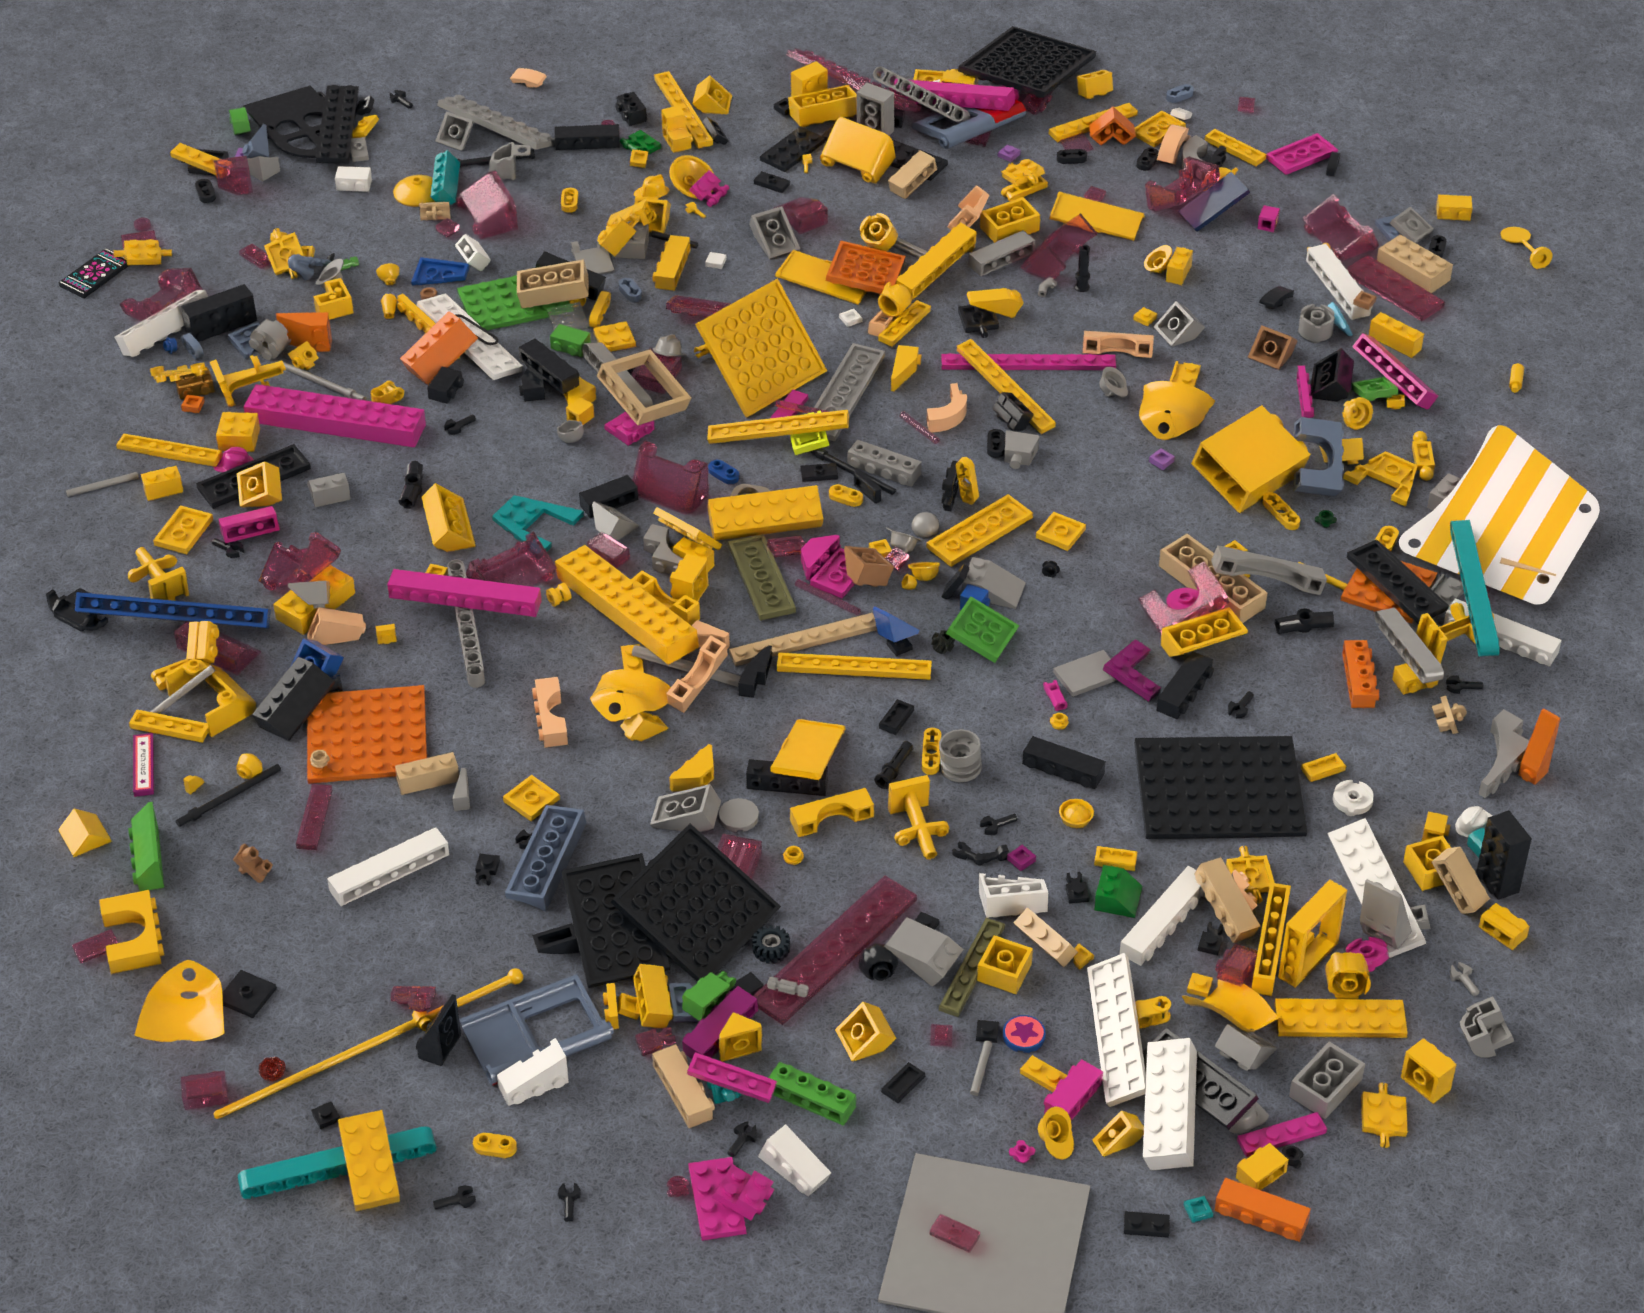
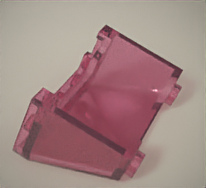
M1187 157L1184 159V163H1186L1185 168L1179 170V179L1164 188L1161 185H1156V182L1151 180L1145 184L1148 209L1158 212L1184 204L1219 180V165Z
M495 170L486 173L458 193V197H456L457 205L462 207V209H468L474 219V225H472L473 232L478 234L480 239L518 230L514 200Z
M1334 194L1302 218L1305 224L1303 226L1309 234L1312 232L1322 243H1328L1334 255L1341 261L1374 251L1379 247L1372 229L1368 225H1360L1347 212L1344 206H1340L1339 199Z
M191 267L166 269L158 277L160 291L150 298H145L143 301H136L133 298L125 299L120 303V306L125 314L143 321L192 292L203 289Z
M644 441L638 450L632 479L638 487V497L682 514H692L709 496L708 463L699 460H691L685 466L656 456L657 446L651 442Z
M533 531L525 536L526 541L517 542L515 547L488 560L485 558L481 559V562L479 558L471 561L466 571V576L468 579L532 586L542 580L544 582L551 580L557 568Z
M317 532L310 534L308 548L300 550L293 545H290L289 548H284L282 546L283 543L276 542L258 581L264 584L266 589L272 591L288 587V583L309 582L339 558L341 549Z

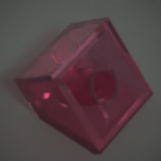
M247 156L214 160L219 189L235 195L253 193Z

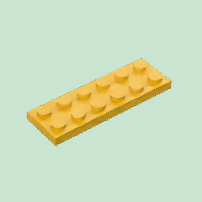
M1007 494L926 542V548L952 567L1032 519L1033 512Z
M1275 998V1012L1280 1017L1276 1020L1278 1036L1407 1038L1408 1035L1403 1000Z

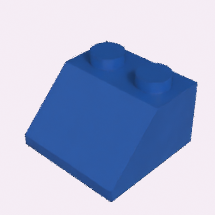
M303 638L291 665L300 657L314 663L331 678L338 672L344 657L318 641Z

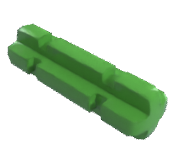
M354 256L350 260L348 258L344 259L341 271L349 269L351 266H359L358 258Z

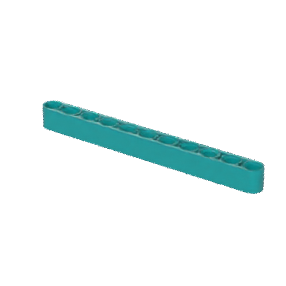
M1470 520L1450 521L1451 538L1478 656H1498L1500 653L1499 640Z

